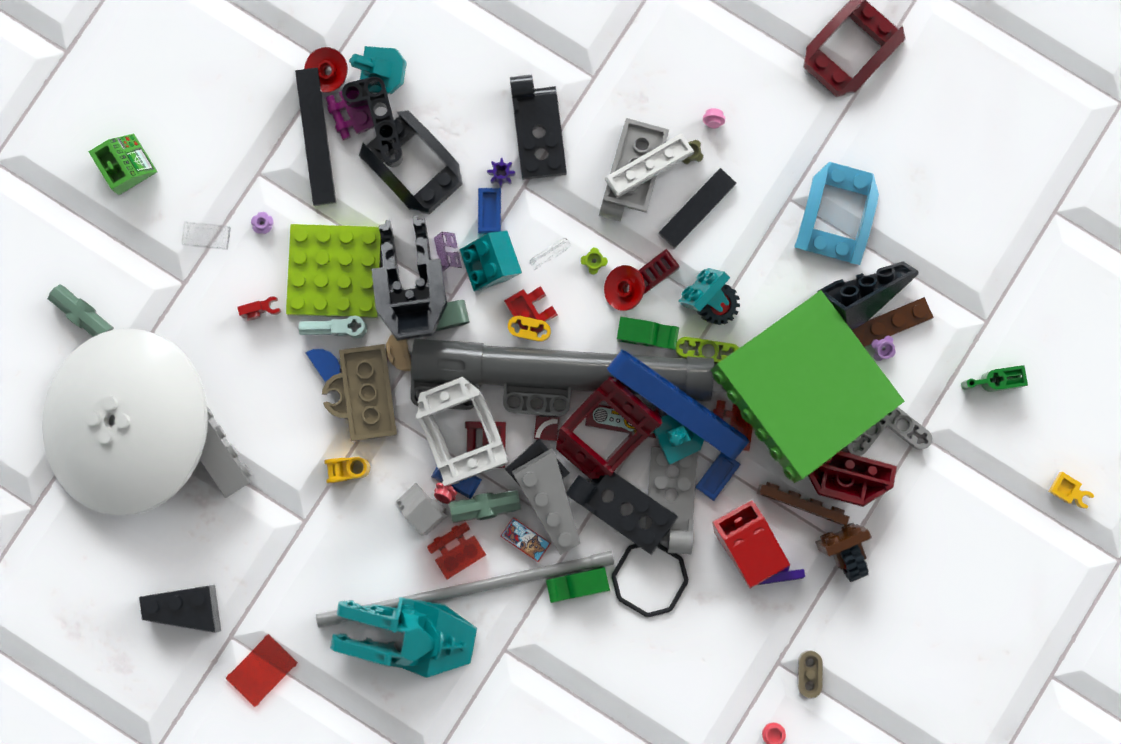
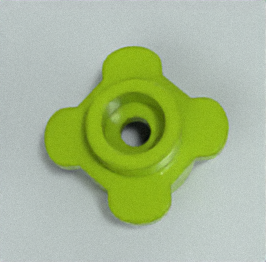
M596 247L591 248L590 252L586 256H582L580 260L581 264L586 265L589 273L592 275L597 274L598 270L608 263L607 258L603 257Z

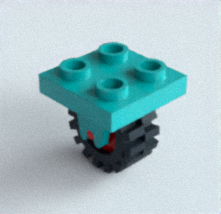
M711 268L702 270L697 275L696 282L684 289L681 293L682 297L678 302L685 308L697 311L698 315H701V318L709 323L721 325V323L727 324V320L732 321L734 319L733 314H738L739 311H736V307H740V303H737V300H740L738 295H735L737 293L735 289L725 284L730 279L725 271Z

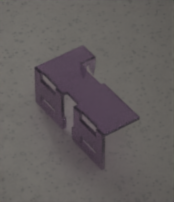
M442 231L434 237L437 255L441 259L442 272L449 267L462 268L459 253L446 252L445 246L458 248L455 233Z

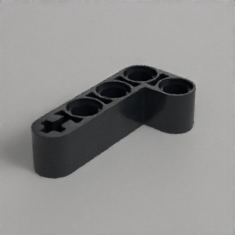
M369 77L345 84L342 89V96L349 107L357 108L369 105L384 163L389 167L399 166L403 161V153L383 80L379 77ZM374 85L381 87V91L377 94L369 92L370 88ZM350 91H357L359 93L356 99H349L347 97ZM384 107L387 109V112L383 116H378L375 114L376 109ZM384 129H391L393 131L392 135L388 138H384L380 134ZM389 145L393 147L396 154L395 159H391L389 156Z

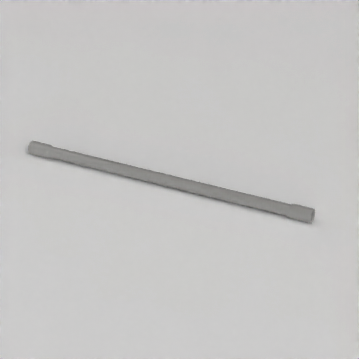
M607 551L585 558L413 594L403 598L432 603L589 568L609 566L614 564L612 551ZM400 598L372 604L398 608ZM337 610L316 614L318 628L339 624L350 619L338 616L336 614Z

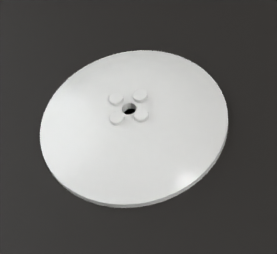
M117 329L94 336L81 344L67 357L58 369L48 390L43 410L42 432L44 448L50 467L62 487L75 500L92 510L110 515H132L156 508L169 500L184 486L198 464L204 448L208 426L206 396L200 377L191 361L175 344L166 338L138 329ZM113 414L115 416V424L111 427L109 418Z

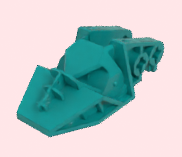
M403 597L399 599L398 608L376 604L361 606L354 603L353 600L338 602L336 614L340 617L391 630L394 633L397 631L405 632L401 652L396 649L395 641L383 643L372 641L371 638L354 640L347 637L348 634H333L330 649L335 652L385 666L403 668L425 678L471 663L477 628L446 605Z

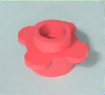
M443 483L436 484L437 488L434 490V497L445 504L455 501L457 491L451 485L443 486Z

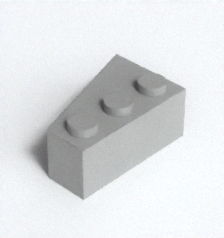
M417 483L396 501L404 517L421 535H428L447 517L444 513L447 509L438 499L432 500Z

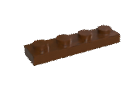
M925 297L868 320L852 330V332L862 345L866 347L871 345L875 339H884L885 336H892L934 317Z
M766 482V485L760 484L757 494L843 526L848 524L850 516L844 515L845 510L834 506L831 509L822 506L823 502L813 498H810L809 501L801 499L802 494L792 490H788L787 493L779 490L780 486L770 482Z

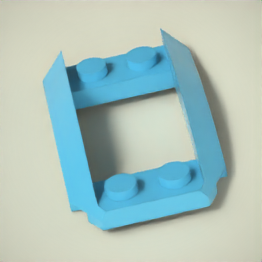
M828 162L812 178L806 208L794 247L860 265L879 197L874 174ZM825 184L867 195L855 240L813 229Z

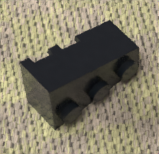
M215 585L139 597L141 616L144 621L215 633L221 631Z

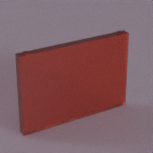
M268 634L227 675L226 679L256 707L292 668L296 667L298 662Z

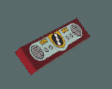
M598 405L586 417L585 426L627 434H630L635 429L610 406ZM654 431L650 434L649 438L657 439Z

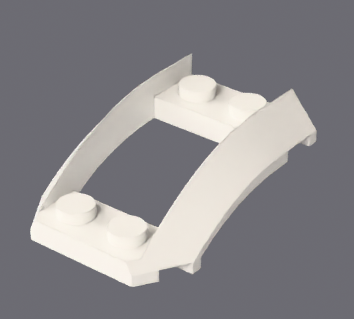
M464 377L419 394V405L415 417L425 433L437 467L440 469L443 486L460 483L462 480L497 467H502L509 462L493 417L480 390ZM471 400L481 420L489 444L451 458L443 435L433 415Z

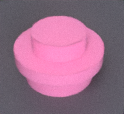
M715 108L708 109L703 116V123L710 128L720 127L725 123L723 111Z

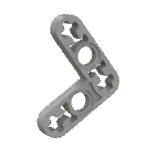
M897 407L880 420L884 422L883 424L880 422L875 424L877 431L874 435H869L866 432L861 434L870 440L869 442L863 440L860 444L861 451L857 450L854 452L852 450L854 446L851 443L846 446V451L858 456L864 455L886 426L918 450L928 448L931 445L932 435L926 428ZM901 418L908 421L909 427L906 431H900L897 428V421ZM915 426L917 429L913 432L917 435L924 434V440L926 441V443L918 444V438L916 436L910 435L909 438L907 434H909ZM861 436L856 438L853 442H858L861 439Z

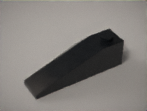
M902 261L879 268L876 271L877 273L864 276L863 273L858 274L854 280L844 282L843 279L837 280L820 290H822L849 328L854 330L866 323L919 274L918 270Z

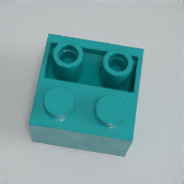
M508 231L487 233L459 249L474 292L508 281L522 273Z

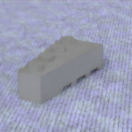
M207 406V434L200 460L224 497L227 498L248 485L251 480L249 476L252 474L246 464H241L239 461L237 450L232 444H229L224 430L217 424L211 410Z
M551 448L513 470L512 473L561 555L580 544L555 451Z

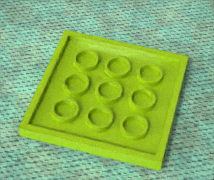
M290 224L286 314L350 317L355 315L360 318H378L375 308L372 269L381 267L382 241L379 227Z

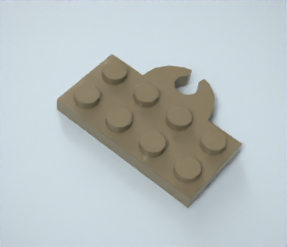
M385 344L339 350L342 373L333 375L326 381L322 389V395H327L331 391H337L340 394V400L335 404L324 402V407L331 415L337 418L348 419L351 442L396 436L397 431Z

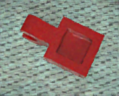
M272 296L264 301H256L238 306L239 316L247 318V320H254L260 318V314L266 313V311L272 315H277L281 313V309H271L270 306L272 302L278 301V298Z

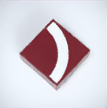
M536 416L534 439L557 441L559 418Z

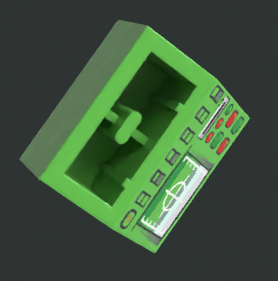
M134 133L108 139L88 151L111 190L118 195L158 172Z

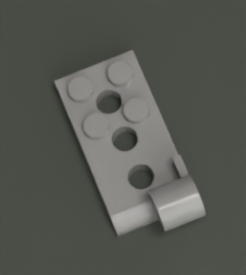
M626 118L610 174L664 144L667 141L669 129ZM638 141H643L648 145V148L639 150L635 144ZM657 176L619 198H616L607 184L599 216L621 222L625 207L647 213Z
M651 447L648 496L678 516V519L662 541H668V553L691 555L693 548V512L698 452L668 465L662 449ZM671 465L679 469V476L675 479L669 478L666 473L667 468ZM669 488L675 489L678 493L677 499L673 502L665 498V491ZM646 516L645 529H648L652 525V519Z

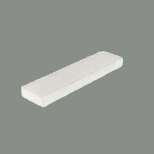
M681 133L606 176L605 181L616 198H619L693 155L694 150Z

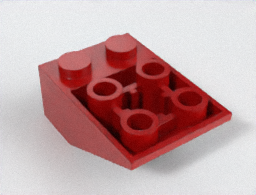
M753 500L712 522L714 534L749 588L758 585L790 566L766 519Z

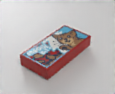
M514 517L500 536L537 562L540 561L551 544Z

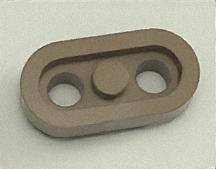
M807 650L801 653L798 658V690L807 698H815L822 691L823 661L817 652ZM808 658L813 659V664L811 666L806 665V660ZM811 681L813 683V688L807 690L805 685L807 682Z

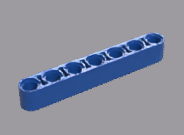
M621 349L607 367V370L615 378L729 458L735 460L750 442L736 428L627 351Z

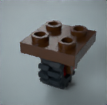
M849 523L842 526V530L837 533L828 532L821 535L820 540L815 541L819 551L827 556L833 555L838 568L843 569L846 578L853 582L869 575L867 563L865 562L867 557L861 543L872 537L869 529L858 524Z

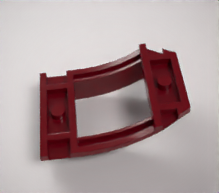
M850 0L806 47L803 68L836 97L850 92L856 93L897 47L904 42L906 38L903 25L898 29L867 0ZM848 18L853 20L882 46L853 78L820 50Z
M609 377L558 430L559 436L556 450L589 479L599 478L601 475L611 476L619 465L657 427L659 428L662 425V420L658 409L653 412L627 389L620 380L615 377ZM603 400L635 428L606 460L573 432Z

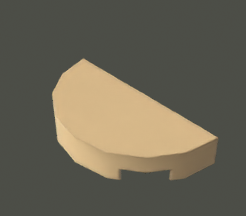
M392 334L386 343V355L390 363L397 369L410 372L411 356L407 339L397 341Z

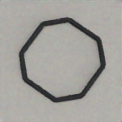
M636 544L628 546L611 577L617 599L645 617H653L671 612L689 580L683 558L677 553H668V548L659 544V549L679 560L684 582L669 608L647 613L622 598L616 575L630 551L639 548Z

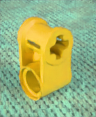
M361 457L324 460L328 470L327 483L364 478L370 472V463ZM358 461L362 462L364 466L360 474H356L353 470L354 464Z

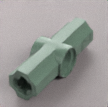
M59 284L49 293L47 299L66 314V318L79 328L86 330L92 337L114 329L112 325L96 313V310L83 299L77 298L65 286Z
M517 490L497 494L483 493L473 496L472 499L449 503L453 523L472 519L486 520L497 517L498 514L521 510Z

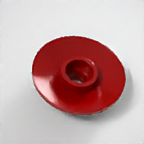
M322 47L316 49L308 56L304 65V69H319L321 91L323 93L337 90L347 78V61L334 48ZM331 67V74L326 75V69Z
M621 265L614 268L608 274L604 284V294L607 302L613 308L620 311H627L636 307L642 300L645 291L643 276L636 268L629 265Z

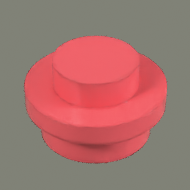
M772 722L763 728L762 737L766 744H782L786 738V732L780 724Z

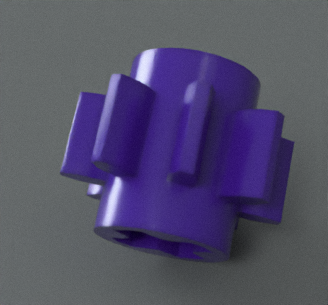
M503 158L498 163L492 161L493 170H487L488 175H493L490 180L491 184L497 182L500 188L506 182L511 185L510 176L516 175L515 171L510 170L512 162L506 164ZM497 170H500V171H504V170H505V174H506V175L503 176V175L500 174V175L498 176Z

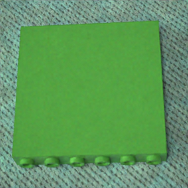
M822 290L711 369L714 380L723 386L727 392L728 399L737 405L741 411L742 418L751 424L757 438L765 443L771 457L780 463L785 476L792 480L794 484L804 479L905 402Z

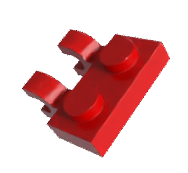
M541 286L529 294L522 289L504 300L513 316H523L545 322L558 316L553 306L540 314L534 307V302L546 296ZM518 320L517 323L520 326V328L523 330H528V327L523 326L521 324V320ZM540 325L538 329L531 328V331L539 334L544 331V325Z

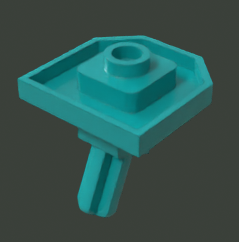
M365 46L363 56L353 54L349 59L352 67L361 70L360 80L369 77H379L385 84L387 94H393L404 84L407 62L396 48ZM374 85L370 88L369 92L379 93L381 87Z
M668 414L661 417L662 425L654 430V434L668 465L701 450L704 442L701 437Z

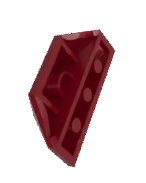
M839 451L810 473L808 477L818 495L864 507L894 487L897 466Z

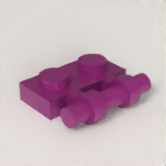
M342 91L339 92L342 98L340 102H336L334 95L325 98L328 104L327 110L329 114H332L336 123L335 129L337 133H340L342 140L351 137L348 131L350 128L354 127L356 134H361L374 128L369 105L357 108L349 107L343 99ZM350 91L347 97L349 99H356L359 93L357 91ZM344 109L347 110L350 118L347 121H344L340 112Z

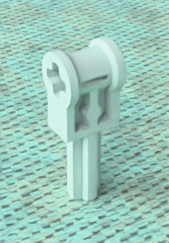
M355 315L347 319H331V321H301L298 327L300 335L333 334L334 336H351L352 338L359 339L367 333V324L362 318ZM355 322L361 326V328H357V332L351 329Z

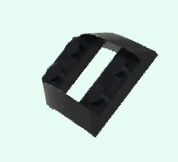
M409 110L397 112L399 116L394 122L401 147L416 134L446 167L413 196L384 164L377 136L367 145L362 144L359 157L368 164L409 210L413 209L421 213L431 214L463 184L459 163ZM384 129L380 135L388 138L392 135L393 131L391 129ZM389 145V156L391 157L394 154L392 145Z

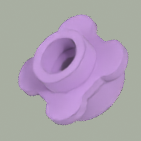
M885 336L881 340L875 339L871 343L875 351L874 359L877 361L889 359L896 354L891 336Z

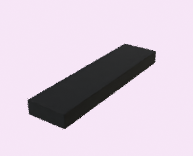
M720 168L658 234L675 249L729 193L737 182Z

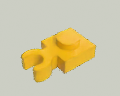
M1059 472L1048 491L1068 504H1071L1074 499L1076 505L1083 509L1088 508V505L1082 501L1083 496L1088 498L1094 497L1090 491L1079 490L1082 483L1064 472Z

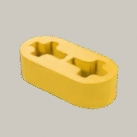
M514 316L508 322V330L515 337L544 342L550 338L551 328L545 321ZM518 320H521V324L527 326L528 330L520 329L519 333H516L512 325L517 324ZM540 325H544V330L547 333L542 334L541 338H539L536 332L531 331V328L538 329Z

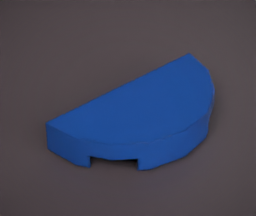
M312 349L305 352L325 383L333 375L341 373V365L331 352L324 349Z

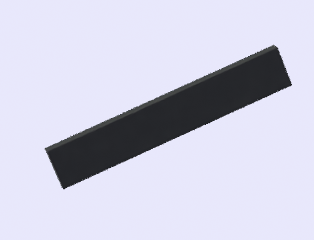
M319 69L295 70L313 206L337 203Z

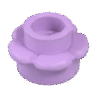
M259 212L258 215H254L251 219L252 229L258 234L269 233L274 224L273 218L268 216L266 212Z

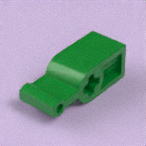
M620 316L617 342L676 350L679 327Z
M1025 365L991 370L984 373L980 380L971 378L963 381L961 387L967 390L981 385L984 390L994 392L1028 386ZM990 378L997 379V383H991Z
M605 567L546 580L550 603L610 591Z

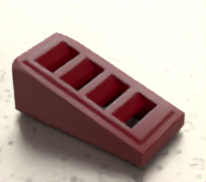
M667 249L638 270L649 284L645 287L644 294L679 270V264ZM663 258L666 260V262H667V263L669 264V266L671 267L669 270H668V269L665 267V265L662 263L661 260H662ZM655 264H657L663 272L661 276L654 268ZM649 269L656 280L652 281L645 271Z

